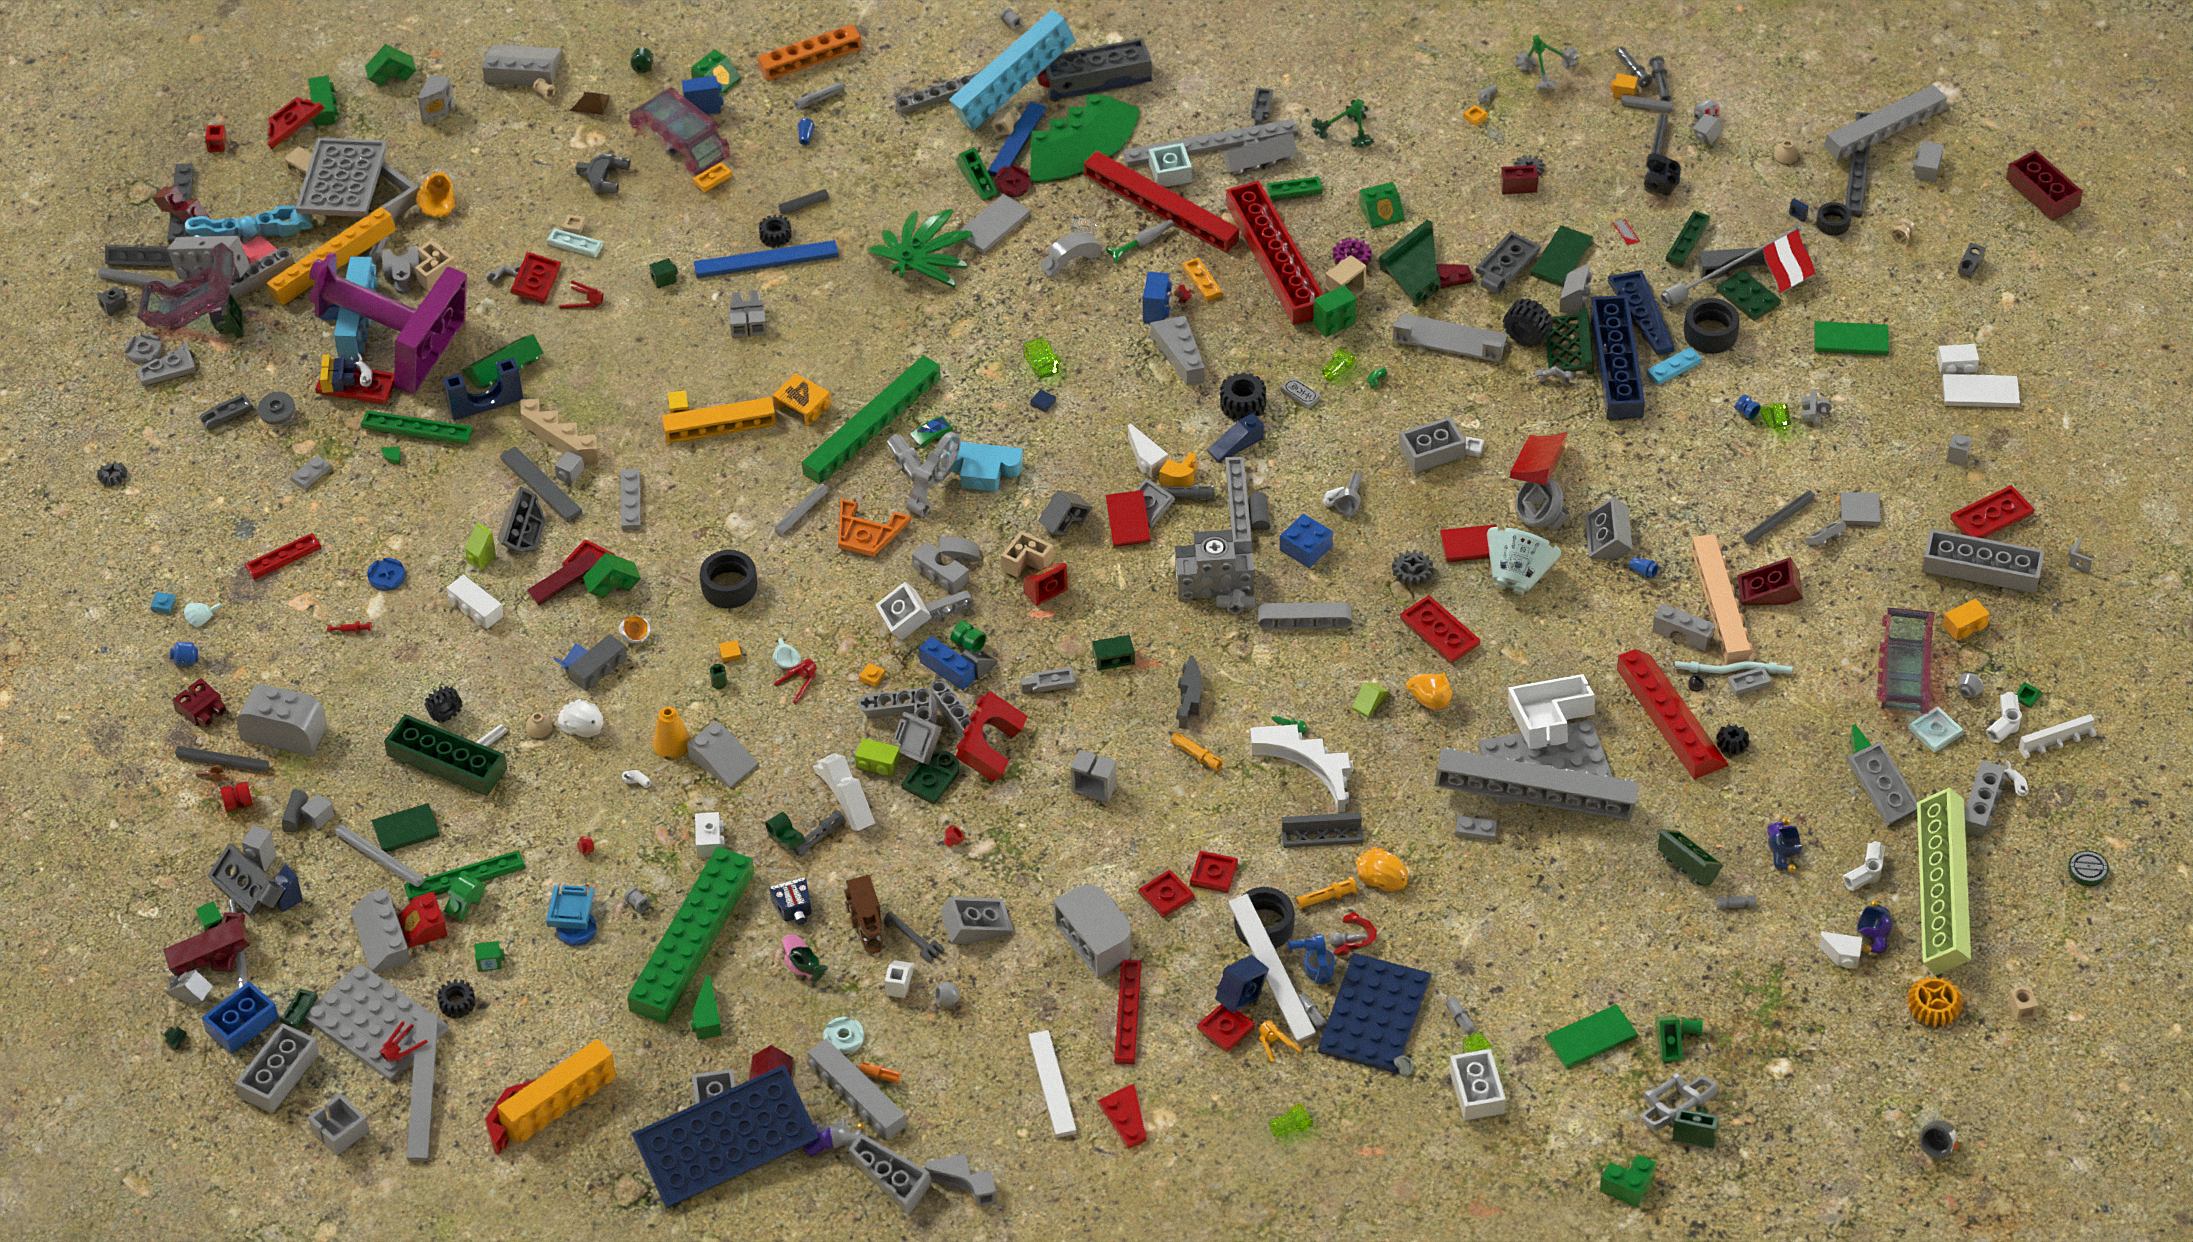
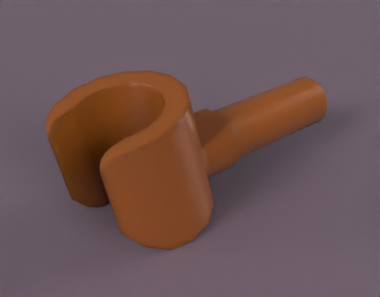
M214 765L210 770L196 771L195 774L196 776H212L215 780L219 781L222 779L219 773L224 771L217 765Z

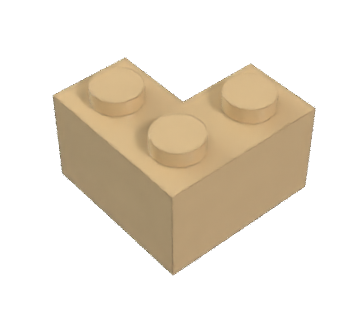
M432 240L417 249L420 262L415 267L417 283L427 291H430L447 266L456 269L455 261L450 254Z
M1020 531L1001 555L1002 571L1015 577H1019L1027 565L1041 571L1054 560L1053 545Z

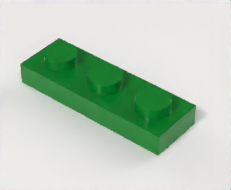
M1319 176L1267 183L1270 201L1322 194L1323 192Z

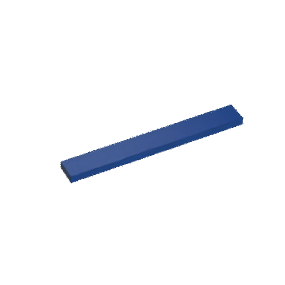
M836 240L698 260L694 261L696 278L839 256Z

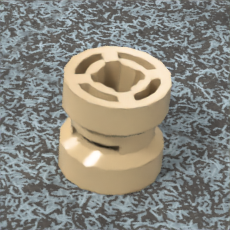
M1907 218L1900 219L1897 226L1891 232L1892 238L1896 242L1905 243L1915 230L1914 223Z

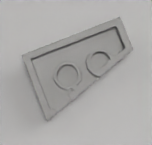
M187 342L181 345L180 349L167 352V356L161 359H154L138 368L137 371L142 386L196 372Z

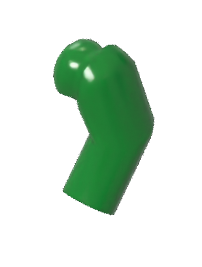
M1381 367L1370 372L1367 383L1370 384L1371 388L1379 385L1377 379L1387 375L1386 368Z

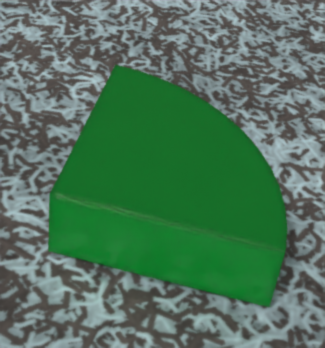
M400 446L381 448L385 459L391 461L392 464H400Z

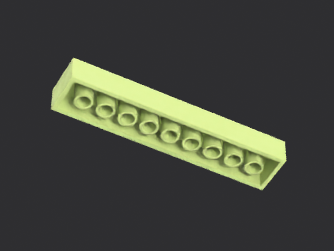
M1947 788L1917 802L1923 964L1937 975L1971 961L1964 799L1951 788Z

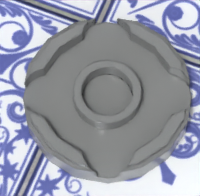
M146 333L140 334L138 337H132L125 346L128 359L136 364H146L157 359L163 350L159 338L153 334Z

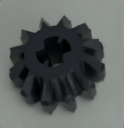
M1729 723L1726 727L1721 726L1720 731L1716 735L1717 748H1720L1722 753L1727 752L1729 756L1731 754L1738 756L1739 753H1744L1749 746L1748 732L1745 731L1744 726L1738 727L1737 723L1734 726H1731Z

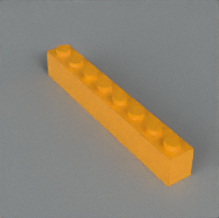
M379 207L268 281L266 284L271 298L281 306L285 305L315 285V281L309 278V273L317 259L324 261L330 252L335 253L337 270L348 263L350 257H357L396 231L392 215L384 208Z

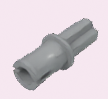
M1306 993L1298 995L1308 1018L1312 1020L1318 1029L1325 1026L1326 1020L1319 1013L1318 1006L1312 1003Z
M1456 997L1448 999L1445 1005L1452 1013L1453 1020L1459 1023L1465 1033L1470 1034L1475 1030V1026L1468 1017L1467 1010L1463 1009Z

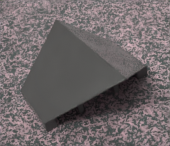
M964 650L963 654H961L962 657L975 665L977 680L982 678L998 662V660L984 651L981 653L977 651L975 653L971 650L970 652Z

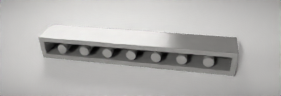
M1935 85L1929 86L1827 134L1824 148L1837 160L1848 157L1850 154L1860 151L1866 146L1875 144L1883 138H1888L1904 128L1913 126L1923 119H1928L1930 116L1942 112L1945 109L1947 96Z

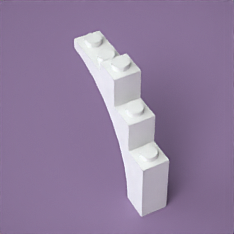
M1297 725L1250 728L1252 755L1280 757L1309 769L1329 789L1334 798L1337 812H1345V805L1349 804V793L1345 792L1344 788H1347V780H1349L1350 772H1353V761L1349 760L1348 753L1328 754L1327 746H1323V739L1302 740V732L1298 733Z

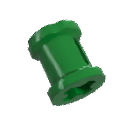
M1681 1018V1035L1689 1033L1702 1036L1703 1018L1698 1020Z

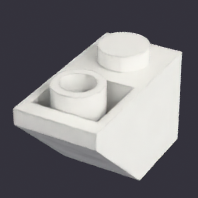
M895 960L889 964L884 981L886 995L906 998L915 963Z

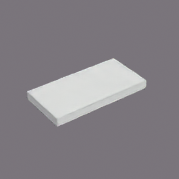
M1943 374L1942 376L1944 406L2019 407L2020 405L2017 376Z

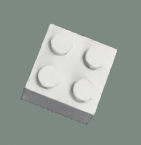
M906 582L876 604L890 631L901 640L932 618L917 591Z

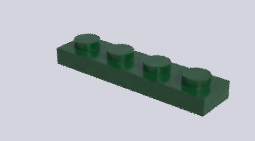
M1695 210L1692 212L1666 255V262L1681 267L1684 265L1708 225L1710 215Z

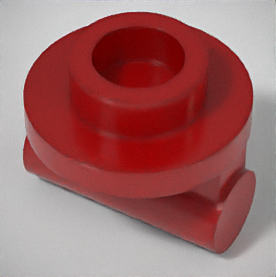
M1179 285L1174 291V295L1180 298L1177 302H1187L1192 297L1190 294L1192 290L1187 291L1184 285Z

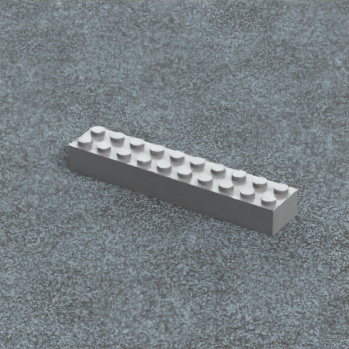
M1441 748L1434 787L1630 821L1636 802L1638 782H1633L1630 779H1615L1608 775L1598 776L1590 772H1575L1572 769H1558L1551 765L1541 766L1533 762H1518L1511 758L1501 759L1493 755L1484 756L1472 751L1462 752L1456 751L1453 748Z

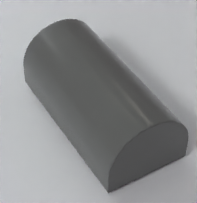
M1262 492L1251 494L1249 497L1251 530L1270 529L1267 495Z
M298 789L292 791L282 818L283 831L292 833L297 831L302 818L301 808L308 801V795Z

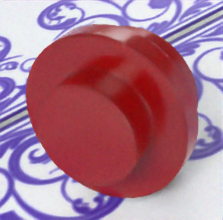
M585 836L579 838L577 843L579 852L584 856L590 855L594 851L593 840Z

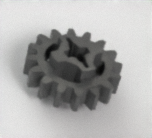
M1406 550V554L1400 552L1399 557H1395L1394 562H1392L1393 576H1396V581L1402 580L1403 585L1406 582L1409 583L1410 587H1412L1413 583H1416L1417 586L1420 585V582L1425 584L1427 579H1431V574H1433V561L1429 560V555L1423 556L1422 551L1419 554L1416 553V550H1413V553Z

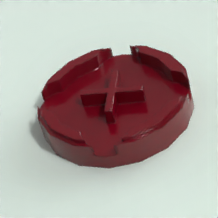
M1017 165L1002 167L998 170L995 178L997 189L1009 197L1023 196L1028 192L1031 184L1028 172Z

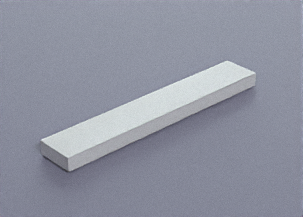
M1049 1031L1028 1034L1055 1136L1059 1138L1076 1134V1127Z

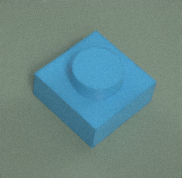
M156 592L150 606L151 611L170 614L176 600L175 595Z

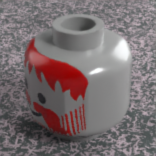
M1705 99L1694 107V119L1698 122L1704 114L1718 118L1720 112L1718 103L1711 99Z

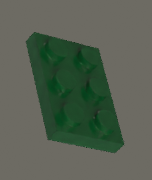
M1741 270L1725 280L1716 289L1719 294L1753 321L1773 310L1781 303L1779 297L1745 270Z

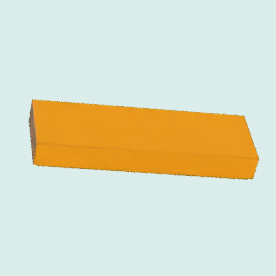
M1199 258L1182 263V268L1206 302L1223 296L1222 290Z

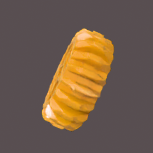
M1936 975L1933 979L1926 976L1924 980L1919 978L1917 983H1913L1908 991L1907 1005L1909 1011L1912 1012V1017H1918V1022L1925 1021L1926 1026L1932 1023L1934 1027L1937 1024L1943 1027L1945 1023L1951 1024L1953 1020L1958 1018L1962 1011L1963 998L1961 991H1958L1957 985H1952L1951 980L1946 982L1944 976L1941 979H1937Z

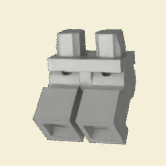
M758 290L749 291L750 301H742V292H732L730 302L732 338L748 336L747 328H750L751 336L767 334L763 300L760 299Z

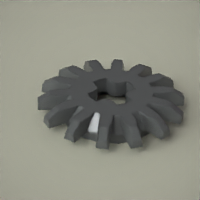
M1523 155V159L1518 157V161H1514L1515 166L1536 165L1539 175H1542L1541 171H1545V168H1543L1545 164L1541 163L1543 160L1538 159V156L1532 159V155H1529V158Z

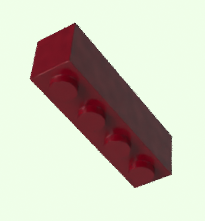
M235 918L163 949L169 970L175 976H180L185 972L189 973L197 968H203L216 960H222L230 954L241 952L251 945L245 925L238 918Z

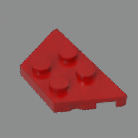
M295 97L269 117L268 135L270 136V141H267V145L271 149L276 147L324 110V106L320 102L315 104L311 100Z

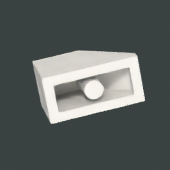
M1821 931L1819 947L1837 966L1858 969L1862 937Z

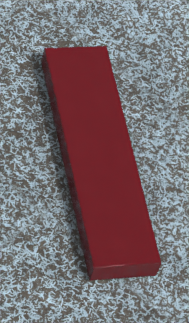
M589 550L529 588L527 592L539 606L583 578L599 560Z

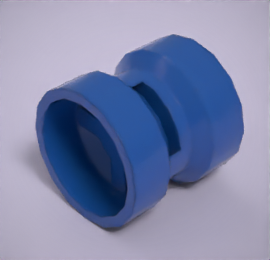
M1745 394L1736 402L1735 410L1739 413H1744L1746 418L1752 420L1760 412L1761 405L1755 401L1753 402L1751 397Z

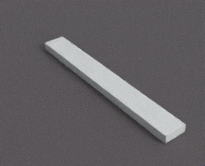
M1248 894L1229 901V906L1254 956L1269 968L1266 981L1296 1042L1298 1043L1316 1035Z

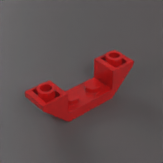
M535 1080L507 1087L485 1118L489 1138L496 1155H499L501 1150L505 1149L509 1143L507 1128L501 1126L497 1106Z

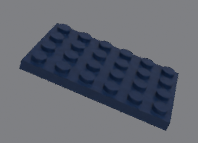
M1353 953L1318 1045L1317 1053L1397 1074L1398 1067H1396L1394 1060L1404 1054L1429 985L1431 973Z

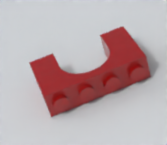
M989 691L986 695H981L976 701L977 708L969 717L971 720L970 724L963 731L964 738L956 747L958 751L955 757L994 782L1003 775L1009 759L993 750L986 743L983 736V725H992L1013 738L1022 731L1028 716Z

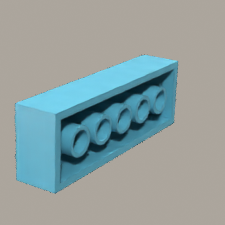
M350 257L346 280L376 292L375 288H378L379 280L378 277H375L376 265H373L372 257ZM341 306L334 332L338 358L341 355H345V360H351L352 357L353 360L359 361L358 354L361 356L365 354L364 342L368 340L367 327H370L371 319Z

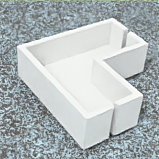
M1584 674L1508 687L1509 709L1529 749H1539L1547 746L1549 743L1550 745L1567 743L1568 730L1566 720L1595 714L1594 693L1590 686H1588Z

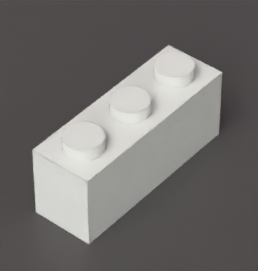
M462 575L446 587L448 601L452 605L459 607L465 615L472 617L476 624L488 629L504 617L502 604L465 575Z

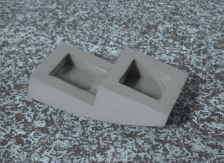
M956 537L939 538L941 553L955 560L959 556H963L973 562L980 558L978 544Z

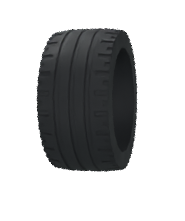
M1718 298L1700 299L1690 305L1686 312L1684 321L1685 340L1693 349L1702 353L1717 354L1727 351L1734 346L1738 337L1739 313L1732 304ZM1713 320L1723 323L1727 328L1714 332L1704 330L1696 324L1701 321Z
M721 550L711 554L703 561L700 568V585L705 599L710 604L725 609L737 608L749 602L756 593L758 584L756 567L752 559L745 553L736 550ZM726 572L740 573L746 577L743 581L733 586H721L712 582L716 576Z
M1256 887L1246 891L1243 895L1248 894L1255 910L1268 909L1282 916L1283 920L1278 925L1264 929L1274 949L1283 946L1292 936L1295 924V912L1290 898L1282 891L1272 887ZM1234 916L1236 934L1241 942L1249 946Z

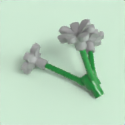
M1539 35L1533 36V45L1530 52L1523 51L1521 54L1518 53L1515 56L1517 61L1514 65L1516 67L1521 66L1520 70L1525 72L1526 68L1528 72H1532L1533 67L1537 65V61L1533 60L1534 55H1532L1535 51L1538 54L1542 73L1540 75L1542 82L1535 86V90H1542L1548 87L1554 88L1557 85V81L1548 80V75L1545 74L1542 58L1545 48L1559 54L1563 58L1561 64L1566 69H1569L1570 65L1576 66L1577 62L1575 60L1579 59L1580 54H1577L1578 49L1575 47H1568L1566 52L1559 51L1543 42Z

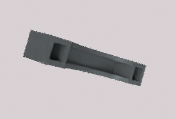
M1803 244L1809 255L1807 244ZM1759 247L1699 251L1698 267L1701 279ZM1763 250L1709 279L1720 278L1734 269L1745 266H1767Z

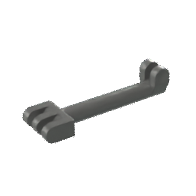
M891 911L886 914L883 921L884 925L889 928L894 924L923 949L920 952V956L928 963H931L933 958L939 956L938 952L942 953L944 951L943 946L936 940H933L930 944L927 943Z

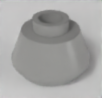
M1962 674L1959 678L1958 690L1963 697L1973 698L1983 692V681L1976 674Z

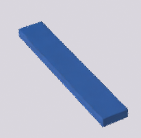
M1033 102L1028 104L1015 125L1014 131L1009 135L988 169L989 175L996 177L998 170L1002 167H1011L1015 163L1031 137L1032 131L1035 130L1045 114L1046 106Z

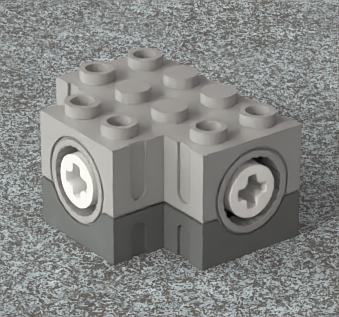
M1232 530L1194 532V545L1175 546V575L1178 600L1229 595V592H1232L1234 589L1241 590L1245 593V596L1254 595V562L1251 541L1233 542Z

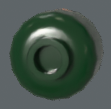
M643 47L635 49L630 60L631 68L638 73L648 72L653 65V53Z

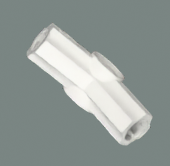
M2006 692L2000 696L2002 717L1986 730V735L1993 743H2000L2010 733H2015L2019 730L2022 714L2019 710L2018 696L2013 692Z
M1874 841L1873 843H1868L1864 865L1843 875V881L1849 891H1854L1867 883H1877L1880 880L1885 846L1881 842Z

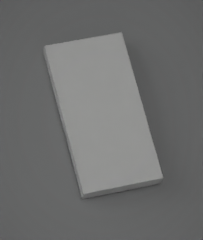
M1003 194L961 229L973 233V237L965 239L963 242L984 254L1030 215V210Z
M1881 741L1847 757V762L1886 826L1917 812L1916 798Z

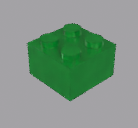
M1345 285L1314 299L1313 324L1325 338L1356 324L1357 298Z

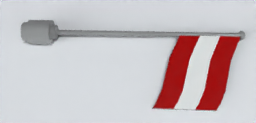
M1795 225L1794 229L1687 287L1684 284L1677 283L1664 290L1660 295L1663 304L1666 307H1673L1686 300L1689 289L1763 250L1766 264L1777 283L1779 295L1815 276L1813 262L1801 240L1799 233L1801 227Z

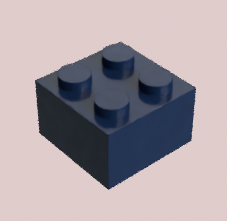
M1253 955L1244 959L1241 958L1239 961L1227 965L1222 971L1223 976L1217 986L1215 999L1232 1013L1257 1001L1269 968Z

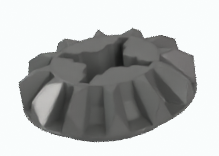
M114 461L112 464H109L107 462L105 466L101 465L100 470L97 471V477L99 482L104 485H118L126 479L127 469L122 463Z

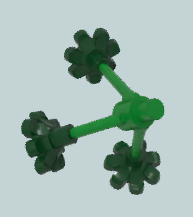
M1361 99L1351 100V106H1346V111L1329 121L1322 122L1317 118L1312 119V127L1316 128L1314 134L1316 136L1319 135L1321 139L1328 136V127L1347 115L1348 119L1354 117V122H1358L1359 128L1357 131L1358 136L1351 138L1352 147L1358 145V148H1363L1364 144L1369 146L1371 143H1374V139L1369 134L1365 135L1361 118H1367L1365 112L1369 108L1368 106H1363L1364 101Z

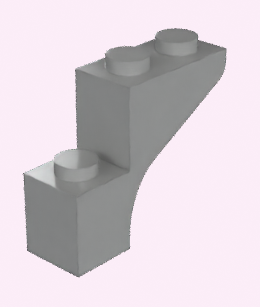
M966 1154L924 1162L925 1170L930 1172L933 1182L968 1191L974 1198L976 1207L997 1203L992 1172L980 1171L970 1175Z

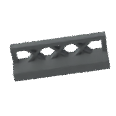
M105 246V264L173 266L167 250L169 246Z
M1361 812L1282 817L1283 848L1363 843ZM1349 831H1357L1358 837H1349L1346 834ZM1334 832L1338 836L1336 838H1329L1326 835ZM1309 834H1316L1318 837L1316 839L1310 840L1306 836ZM1286 835H1296L1298 839L1296 841H1287Z

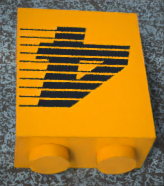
M797 373L772 395L774 408L780 411L787 405L802 413L806 426L816 421L831 405L829 391Z

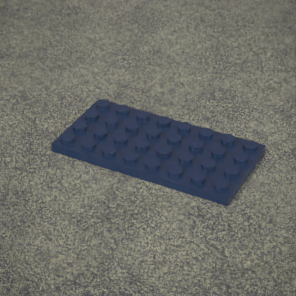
M785 1064L632 1133V1137L666 1209L819 1139Z

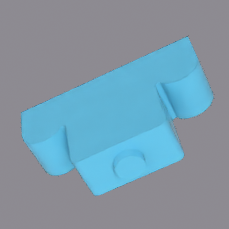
M961 442L958 456L950 468L952 472H961L962 488L996 492L998 491L1002 474L1006 478H1016L1020 475L1023 464V448Z

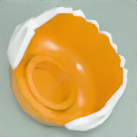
M630 616L621 622L619 633L625 641L639 644L649 636L650 625L645 619L638 616Z

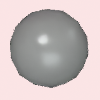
M951 982L940 983L935 989L936 1002L943 1007L954 1006L959 999V989Z

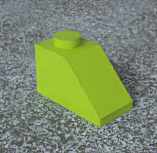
M480 523L475 525L465 547L466 560L471 566H476L481 570L496 557L492 531Z

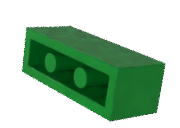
M329 75L308 78L311 101L315 104L320 102L325 108L314 116L315 126L335 124V116L339 115L337 105H333L337 104L336 96L332 94V92H335L334 83L330 82Z

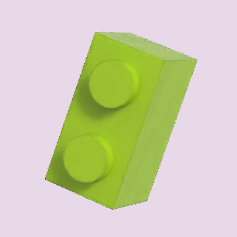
M862 738L855 754L856 768L892 777L901 759L900 747Z

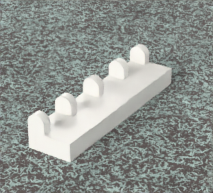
M2090 714L2023 736L2020 739L2019 751L2025 759L2030 758L2029 752L2038 750L2040 754L2046 752L2045 747L2056 744L2058 748L2063 747V741L2073 738L2075 742L2081 741L2080 736L2087 733L2094 737L2096 736V731L2093 728L2095 719Z

